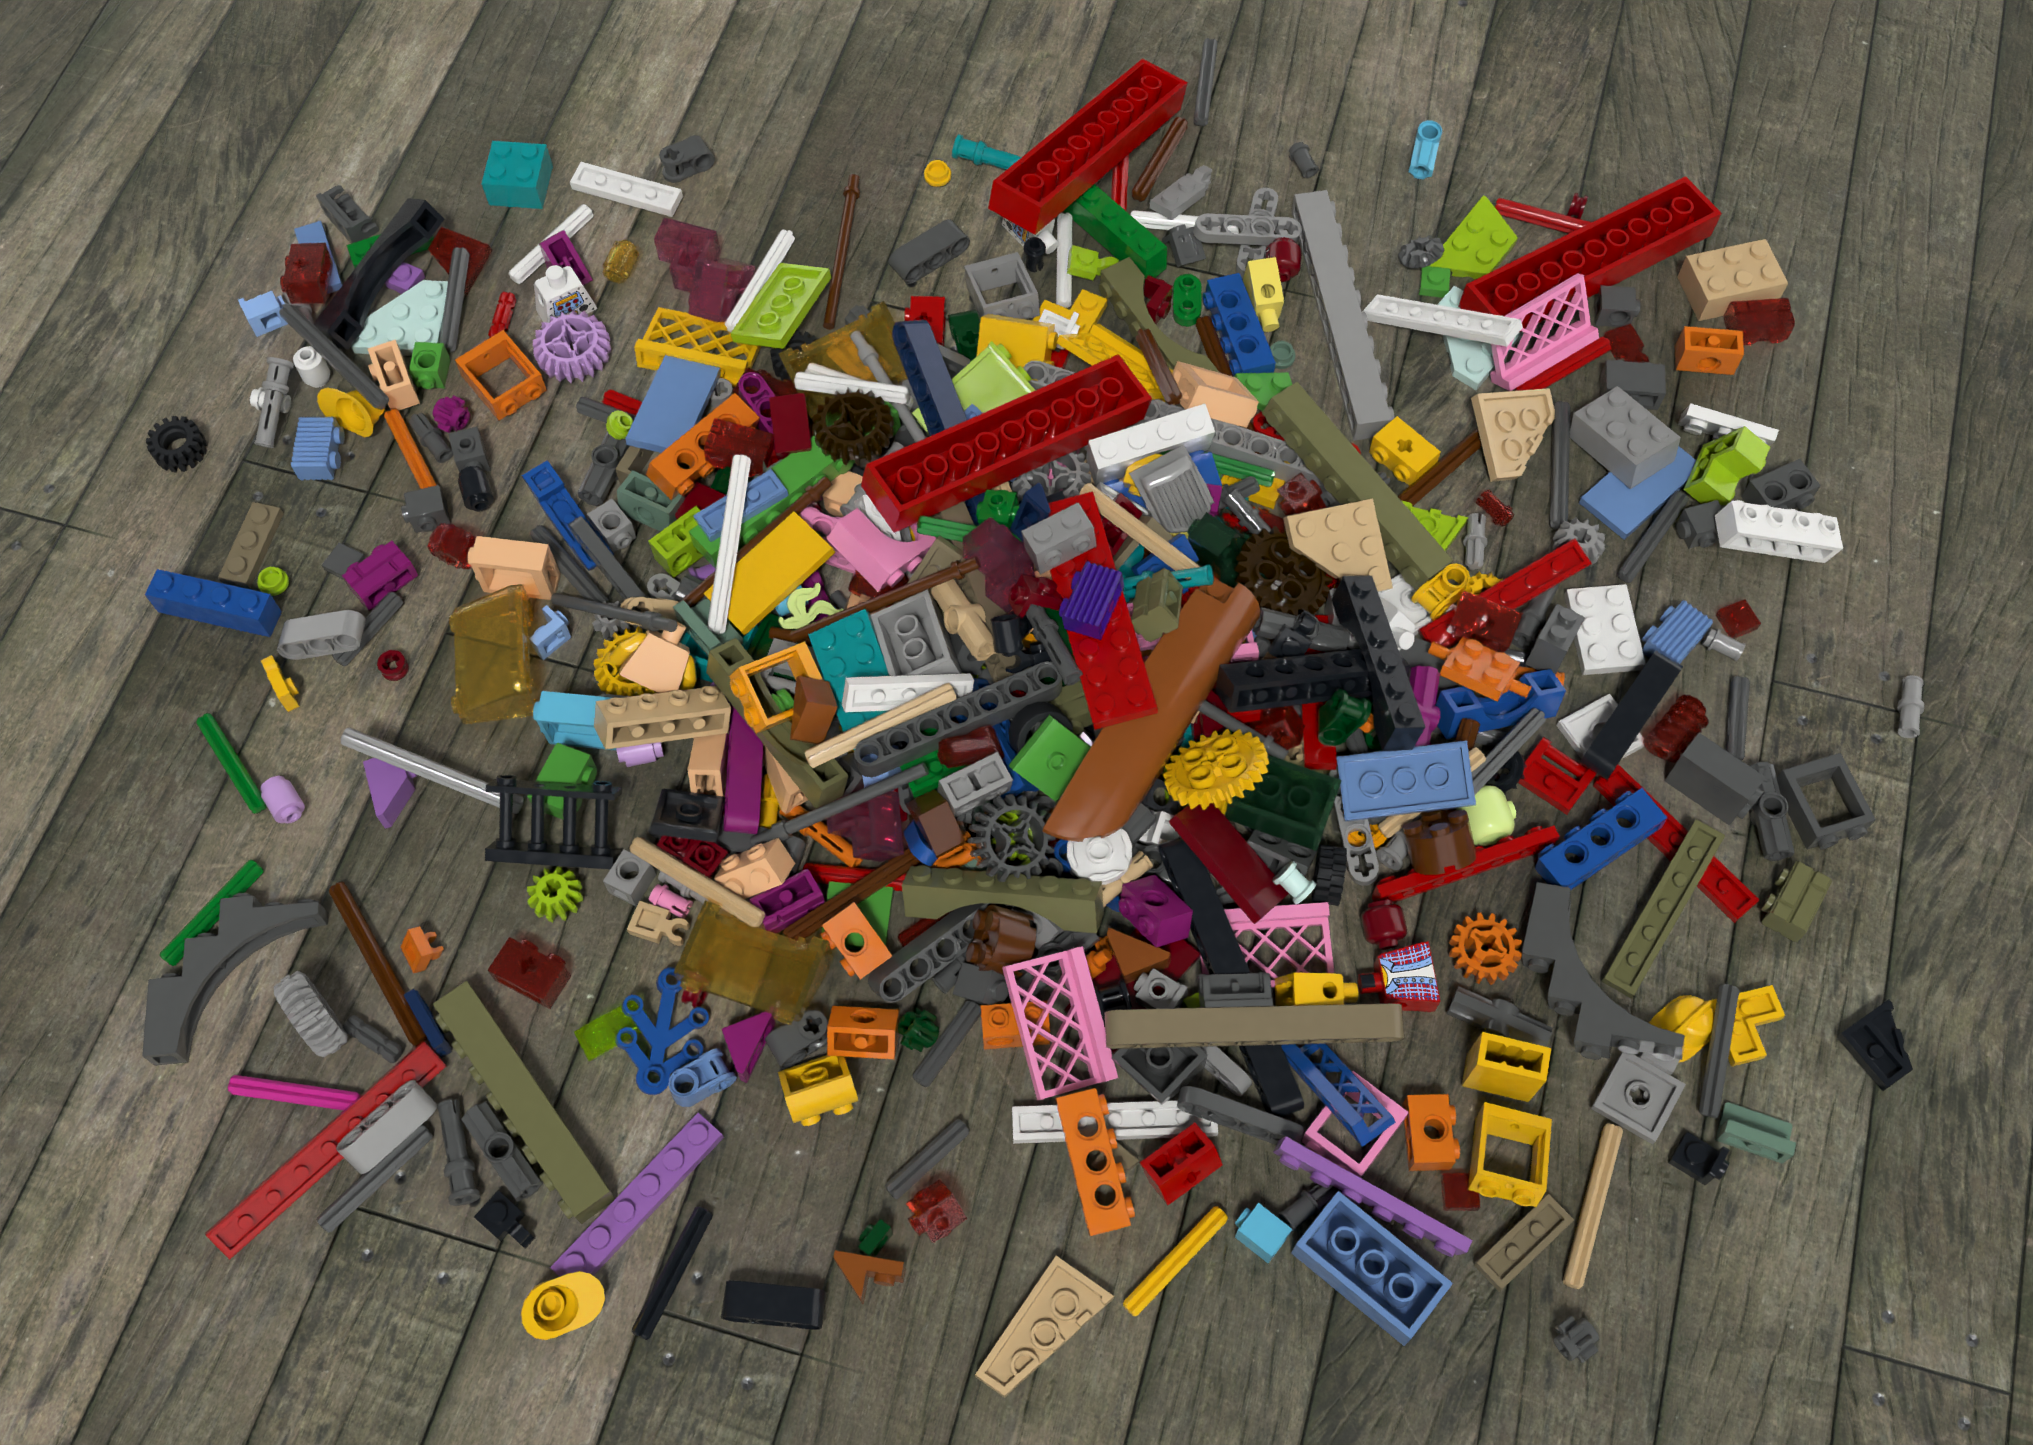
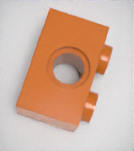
M1684 326L1675 345V370L1734 375L1744 356L1743 331Z
M852 902L822 924L825 931L820 934L831 950L837 947L844 958L839 962L850 977L857 974L859 979H862L892 957L890 951L855 902ZM850 933H859L863 937L864 944L859 951L852 952L845 947V938Z
M832 1006L827 1026V1056L895 1059L899 1039V1009Z
M1448 1094L1407 1095L1402 1103V1108L1409 1112L1404 1120L1409 1171L1450 1170L1455 1164L1456 1159L1460 1157L1459 1141L1457 1138H1453L1452 1126L1456 1124L1455 1106L1449 1105ZM1432 1126L1436 1128L1440 1138H1429L1424 1132V1127Z

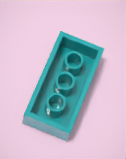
M866 609L808 634L824 680L828 681L838 706L836 713L843 732L887 712H845L842 707L846 678L889 676L870 613Z

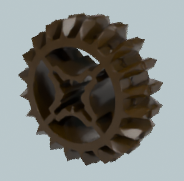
M847 387L845 394H840L836 390L835 398L833 399L825 396V405H818L817 414H813L812 419L814 424L812 432L813 436H815V443L818 448H821L825 457L831 455L834 463L842 458L846 466L850 460H854L858 466L860 459L865 458L868 462H871L872 454L881 457L882 448H888L890 444L889 439L893 438L894 420L891 416V410L888 405L884 404L882 397L875 398L872 390L864 394L861 387L856 392H852Z

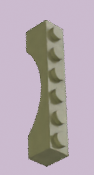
M1130 257L1101 270L1099 291L1103 298L1109 299L1112 303L1116 315L1120 319H1124L1128 324L1134 338L1138 335L1137 331L1139 329H1150L1168 367L1174 370L1177 361L1220 373L1207 356L1192 352L1178 345L1156 326L1148 313L1144 301L1145 276Z
M734 638L709 651L706 673L745 720L744 707L740 699L731 690L729 676L737 668L754 662V660L740 642ZM760 673L748 677L767 718L782 713L768 691ZM790 721L756 734L816 809L843 796L848 774L835 759L812 768L804 752L816 745L790 740L792 725Z
M921 865L910 866L902 883L905 917L938 919L946 913L963 906L980 903H999L1035 912L1052 921L1064 931L1097 933L1104 915L1102 881H1090L1084 878L1066 879L1055 876H1031V879H1027L1024 874L1020 873L1019 878L1014 877V874H1009L1005 882H1000L997 879V874L989 877L986 875V871L931 868Z

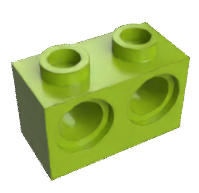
M697 506L648 540L655 560L672 578H675L703 557L694 547L689 531L698 525L693 516L701 511Z

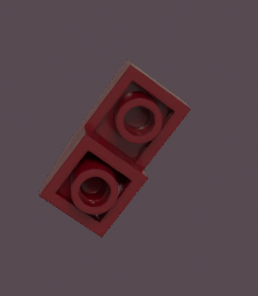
M663 835L656 844L657 847L708 878L713 875L728 854L726 850L714 842Z

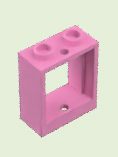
M1352 1071L1393 1116L1396 1123L1381 1134L1360 1164L1318 1133L1332 1115V1112L1326 1106L1305 1132L1302 1143L1311 1151L1362 1178L1409 1112L1356 1072ZM1345 1092L1344 1098L1348 1095L1357 1103L1359 1102V1092ZM1372 1113L1378 1119L1382 1118L1378 1113Z

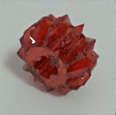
M441 523L429 538L430 541L427 547L431 554L438 557L439 561H443L457 569H470L468 552L470 547H474L476 537L472 536L471 532L463 530L462 527L459 528L453 524Z

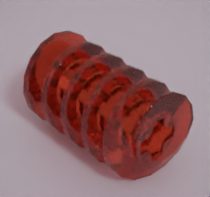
M1684 694L1679 696L1676 703L1672 704L1669 711L1662 717V720L1657 722L1655 728L1649 732L1648 737L1642 741L1645 748L1656 757L1671 763H1677L1681 757L1680 754L1684 753L1688 748L1687 746L1694 740V737L1698 733H1702V729L1706 728L1709 724V720L1705 715L1706 708L1703 703L1691 695Z

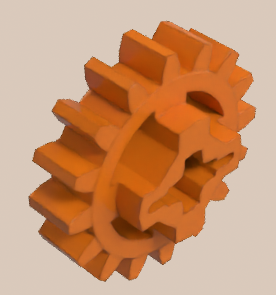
M1480 912L1477 913L1474 921L1467 916L1462 922L1463 926L1457 924L1453 931L1455 935H1452L1449 940V944L1454 946L1449 952V957L1458 958L1454 968L1459 969L1463 967L1466 970L1464 978H1468L1473 974L1476 976L1477 984H1480L1483 978H1487L1489 984L1493 985L1497 976L1504 981L1509 975L1508 971L1514 973L1518 967L1516 962H1519L1522 957V953L1517 951L1522 944V940L1513 939L1517 930L1516 928L1507 930L1505 928L1507 924L1505 918L1498 923L1495 922V914L1491 913L1488 920H1486ZM1484 945L1489 948L1487 952L1481 949ZM1465 949L1468 950L1470 958L1468 957Z

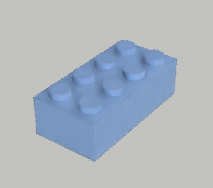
M1339 1191L1296 1243L1291 1254L1403 1346L1412 1339L1453 1284Z

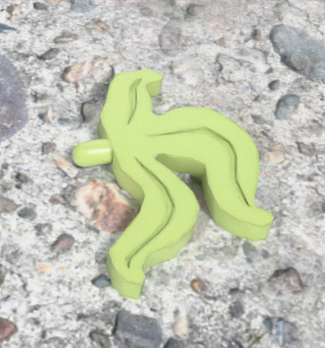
M815 583L814 588L796 589L789 595L786 604L793 617L784 620L779 616L778 622L784 629H799L812 622L819 613L830 616L844 609L837 610L831 603L818 600L813 603L808 613H806V601L817 597L820 592V584Z

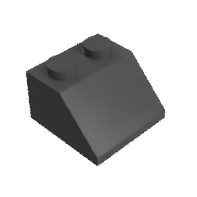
M1200 1047L1119 1049L1111 1059L1162 1105L1178 1094L1181 1088L1187 1086L1205 1067L1208 1054Z

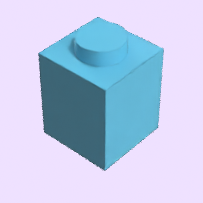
M1260 1203L1252 1211L1246 1208L1235 1222V1225L1239 1227L1235 1238L1268 1264L1292 1231L1291 1227Z

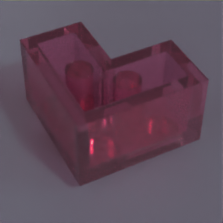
M664 217L654 237L658 258L661 261L671 263L669 269L675 289L701 295L721 253L717 231Z
M698 257L693 269L694 282L688 299V314L715 322H725L734 308L736 294L744 292L754 275L755 266L727 258Z
M990 517L963 537V558L965 560L975 556L978 558L981 566L978 570L985 575V596L1008 613L1012 610L1008 602L1011 588L1016 585L1021 574L1035 577L1034 563L1026 552L1024 542H1020L1014 537L1005 525L998 524Z
M889 791L827 818L828 834L852 838L853 857L882 862L904 854L898 792Z

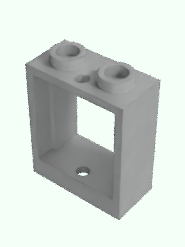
M1018 252L964 266L967 289L980 318L987 314L1019 319L1040 316L1038 292ZM1017 282L1022 295L986 304L981 293L982 291Z

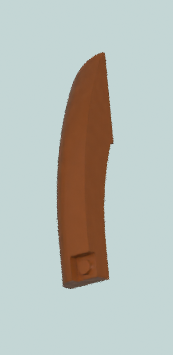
M1215 578L1212 585H1203L1199 589H1195L1180 610L1178 628L1167 634L1164 633L1144 663L1158 713L1102 728L1051 813L1042 832L1067 841L1083 842L1084 838L1100 836L1102 839L1121 829L1129 821L1162 773L1164 766L1217 682L1219 665L1229 664L1258 621L1260 605L1250 590L1240 583L1233 589Z

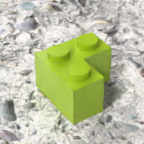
M1746 426L1704 444L1683 490L1701 504L1718 500L1720 506L1727 505L1735 496V488L1738 481L1763 469L1770 446Z

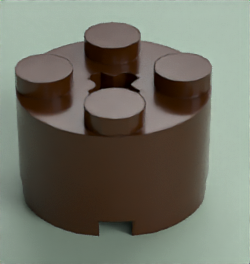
M1440 810L1422 812L1421 819L1403 826L1410 861L1414 871L1419 874L1445 873L1444 867L1455 865V869L1459 870L1476 860L1475 844L1468 814L1465 810H1457L1451 813H1441Z
M994 905L988 906L984 911L977 910L973 918V928L975 929L973 941L968 945L966 951L967 962L978 966L979 971L993 970L1004 976L1002 967L1031 960L1036 942V928H1031L1029 920L1034 921L1033 916L1028 913ZM1014 971L1015 979L1021 977L1023 973Z

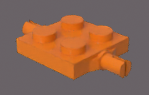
M1462 637L1457 646L1451 649L1445 648L1433 641L1428 650V654L1444 660L1440 676L1497 702L1502 694L1508 691H1512L1525 698L1528 697L1532 686L1515 680V673L1520 662L1512 659L1505 653L1496 652L1483 646L1477 640Z

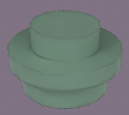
M1277 341L1270 346L1276 362L1275 368L1285 369L1294 363L1296 355L1291 344L1286 341Z

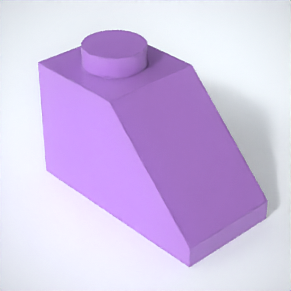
M372 758L363 761L376 817L386 829L393 825L414 793L413 778L417 777V775L379 759Z

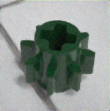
M915 1008L914 1012L910 1011L904 1014L898 1024V1033L904 1036L900 1043L911 1050L916 1049L919 1052H922L923 1048H930L939 1036V1027L933 1024L937 1017L927 1010L921 1011Z

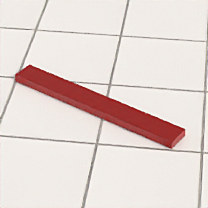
M422 1041L213 1225L205 1235L230 1260L344 1158L336 1148L346 1134L403 1084L410 1080H415L423 1088L447 1065Z

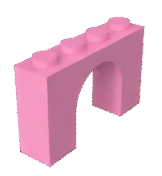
M856 508L837 521L827 540L879 592L888 584L890 587H894L904 577L905 572H915L936 538L917 533V523L910 525L915 541L901 542L883 534Z

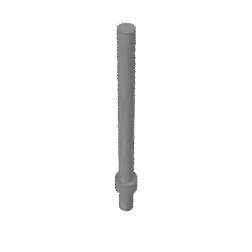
M854 331L850 338L858 349V356L862 363L869 367L878 382L893 384L878 361L879 355L874 347L868 345L860 331ZM891 402L915 443L925 439V434L906 404Z

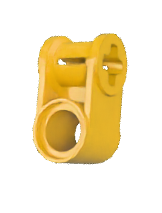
M1457 563L1446 566L1434 578L1424 583L1414 593L1411 601L1419 603L1430 614L1429 618L1432 621L1438 619L1463 595L1470 579L1469 571L1466 567ZM1448 580H1455L1459 585H1452Z

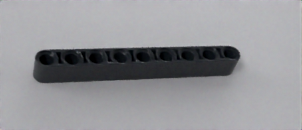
M1181 837L1158 844L1161 860L1175 894L1193 910L1190 930L1209 975L1250 973L1205 865ZM1281 1045L1239 1046L1267 1113L1282 1118L1304 1109L1301 1092Z

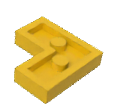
M1082 289L1070 310L1044 300L1039 308L1040 316L1034 317L1032 321H1039L1044 309L1069 320L1073 312H1077L1079 316L1076 324L1080 325L1077 334L1090 333L1093 324L1098 323L1105 311L1108 299Z
M1773 985L1739 993L1728 1057L1731 1067L1761 1060L1767 1056L1755 1026L1779 1021L1785 1017ZM1717 999L1710 1000L1712 1002L1711 1008L1714 1010V1014Z

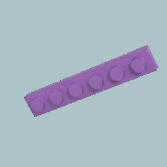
M697 1113L550 1268L559 1277L578 1271L590 1273L594 1276L724 1138L722 1133L700 1113Z
M1285 1136L1278 1141L1273 1153L1280 1156L1279 1162L1288 1168L1298 1170L1300 1167L1311 1174L1310 1179L1326 1188H1329L1330 1185L1341 1190L1342 1194L1354 1204L1360 1205L1362 1202L1373 1208L1372 1214L1386 1222H1391L1392 1219L1404 1226L1403 1231L1416 1239L1422 1240L1423 1237L1435 1243L1434 1248L1444 1255L1453 1257L1454 1254L1461 1255L1468 1252L1473 1240Z

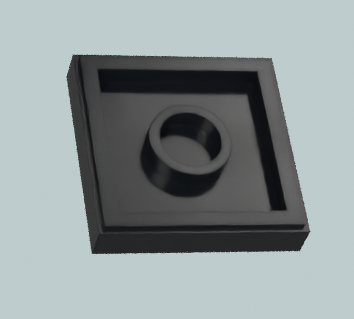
M662 789L651 824V834L716 843L725 808V797Z

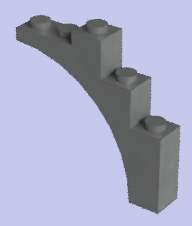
M1537 882L1522 950L1523 966L1538 973L1553 972L1548 992L1549 1009H1554L1556 1013L1565 1016H1572L1574 1013L1579 1014L1574 1039L1575 1052L1592 1060H1599L1601 1057L1610 1059L1613 1046L1618 1047V1050L1628 1054L1644 1052L1653 1054L1655 1058L1663 1061L1682 1060L1685 1035L1658 1028L1631 1015L1612 1001L1590 977L1579 959L1571 936L1569 923L1571 911L1570 888Z
M247 893L234 894L232 898H221L218 935L201 933L196 938H186L182 975L169 973L162 975L161 978L148 980L142 1056L155 1066L188 1063L193 1036L202 1012L216 989L228 975L254 952L271 942L303 929L328 925V912L319 901L312 899H302L296 904L286 905L279 902H270L263 906L254 896Z

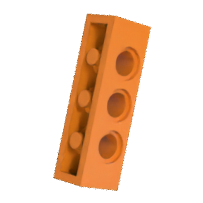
M736 393L732 394L649 463L646 476L670 500L674 499L678 494L681 496L686 495L695 485L694 481L700 476L706 478L715 469V464L720 459L724 461L729 459L737 450L736 446L742 441L747 443L757 434L758 430L756 427L760 417ZM721 428L729 429L732 434L724 433ZM699 446H708L712 451H704ZM678 463H686L690 466V469H683Z
M1093 1088L1056 1098L1055 1101L1089 1236L1131 1226L1129 1218L1135 1217L1131 1197L1124 1198L1121 1184L1126 1183V1177L1122 1162L1115 1163L1112 1149L1118 1148L1113 1128L1106 1129L1103 1115L1109 1114L1105 1095H1098L1097 1089ZM1083 1117H1090L1097 1124V1131L1091 1137H1085L1078 1131V1122ZM1092 1151H1099L1105 1156L1106 1164L1100 1171H1093L1087 1166L1086 1158ZM1101 1185H1108L1114 1191V1200L1107 1206L1100 1205L1095 1199V1191Z

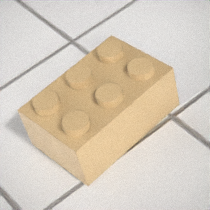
M1766 239L1688 255L1677 276L1698 321L1778 304L1788 285V281Z

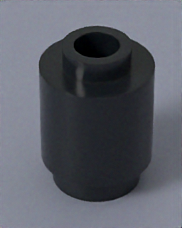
M469 466L459 472L458 485L464 506L474 511L486 510L494 501L487 474L478 466Z

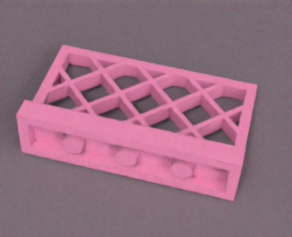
M1577 273L1504 316L1521 319L1522 323L1525 315L1530 312L1533 313L1526 329L1522 328L1520 330L1524 334L1517 348L1511 346L1513 340L1507 347L1491 344L1495 370L1490 372L1492 383L1512 391L1599 339L1598 328L1591 326L1584 275ZM1575 286L1576 292L1571 302L1566 301L1565 299L1570 289ZM1555 299L1556 301L1549 315L1543 314L1547 303ZM1564 303L1568 305V309L1562 321H1558L1556 318ZM1576 309L1579 310L1580 321L1578 320L1569 325ZM1540 318H1546L1540 334L1533 333ZM1554 322L1559 324L1556 333L1547 339ZM1531 336L1536 337L1537 340L1534 346L1524 352ZM1509 349L1515 351L1512 359L1504 364V359Z
M1328 902L1275 906L1255 924L1252 923L1241 908L1224 909L1233 932H1236V938L1242 931H1251L1261 939L1250 953L1240 944L1239 947L1242 954L1246 956V963L1248 960H1251L1262 971L1270 974V977L1273 979L1271 980V988H1275V978H1278L1271 969L1281 957L1297 969L1296 973H1309L1304 967L1315 955L1325 963L1326 973H1334L1328 921L1330 915ZM1321 926L1322 941L1316 948L1300 936L1307 927ZM1302 927V928L1298 931V933H1296L1293 929H1291V928ZM1274 929H1284L1293 937L1283 951L1268 939V936ZM1258 930H1269V931H1268L1265 935H1263V934H1262L1260 931H1258ZM1296 940L1312 952L1301 966L1286 954V951ZM1263 942L1279 954L1268 968L1253 956ZM1322 945H1323L1324 955L1321 954V953L1318 951ZM1201 956V974L1209 975Z
M1083 946L1002 967L1037 1100L1118 1078L1115 1063L1111 1059V1049L1106 1048L1105 1027ZM1059 960L1062 971L1058 983L1043 975L1049 962ZM1041 965L1038 971L1032 967ZM1024 969L1035 976L1027 991L1017 986L1014 971ZM1039 980L1054 988L1047 1004L1032 995ZM1059 992L1070 1000L1071 1008L1066 1016L1052 1008ZM1028 1001L1043 1009L1036 1025L1025 1017L1024 1009ZM1048 1013L1063 1021L1055 1037L1041 1028ZM1068 1025L1077 1030L1080 1040L1075 1049L1061 1041ZM1037 1034L1052 1042L1045 1057L1034 1051L1032 1043ZM1057 1046L1072 1054L1064 1070L1050 1062ZM1077 1058L1087 1064L1090 1078L1079 1080L1069 1074ZM1046 1067L1061 1075L1055 1088L1045 1091L1042 1075ZM1066 1079L1072 1082L1071 1084L1064 1085Z

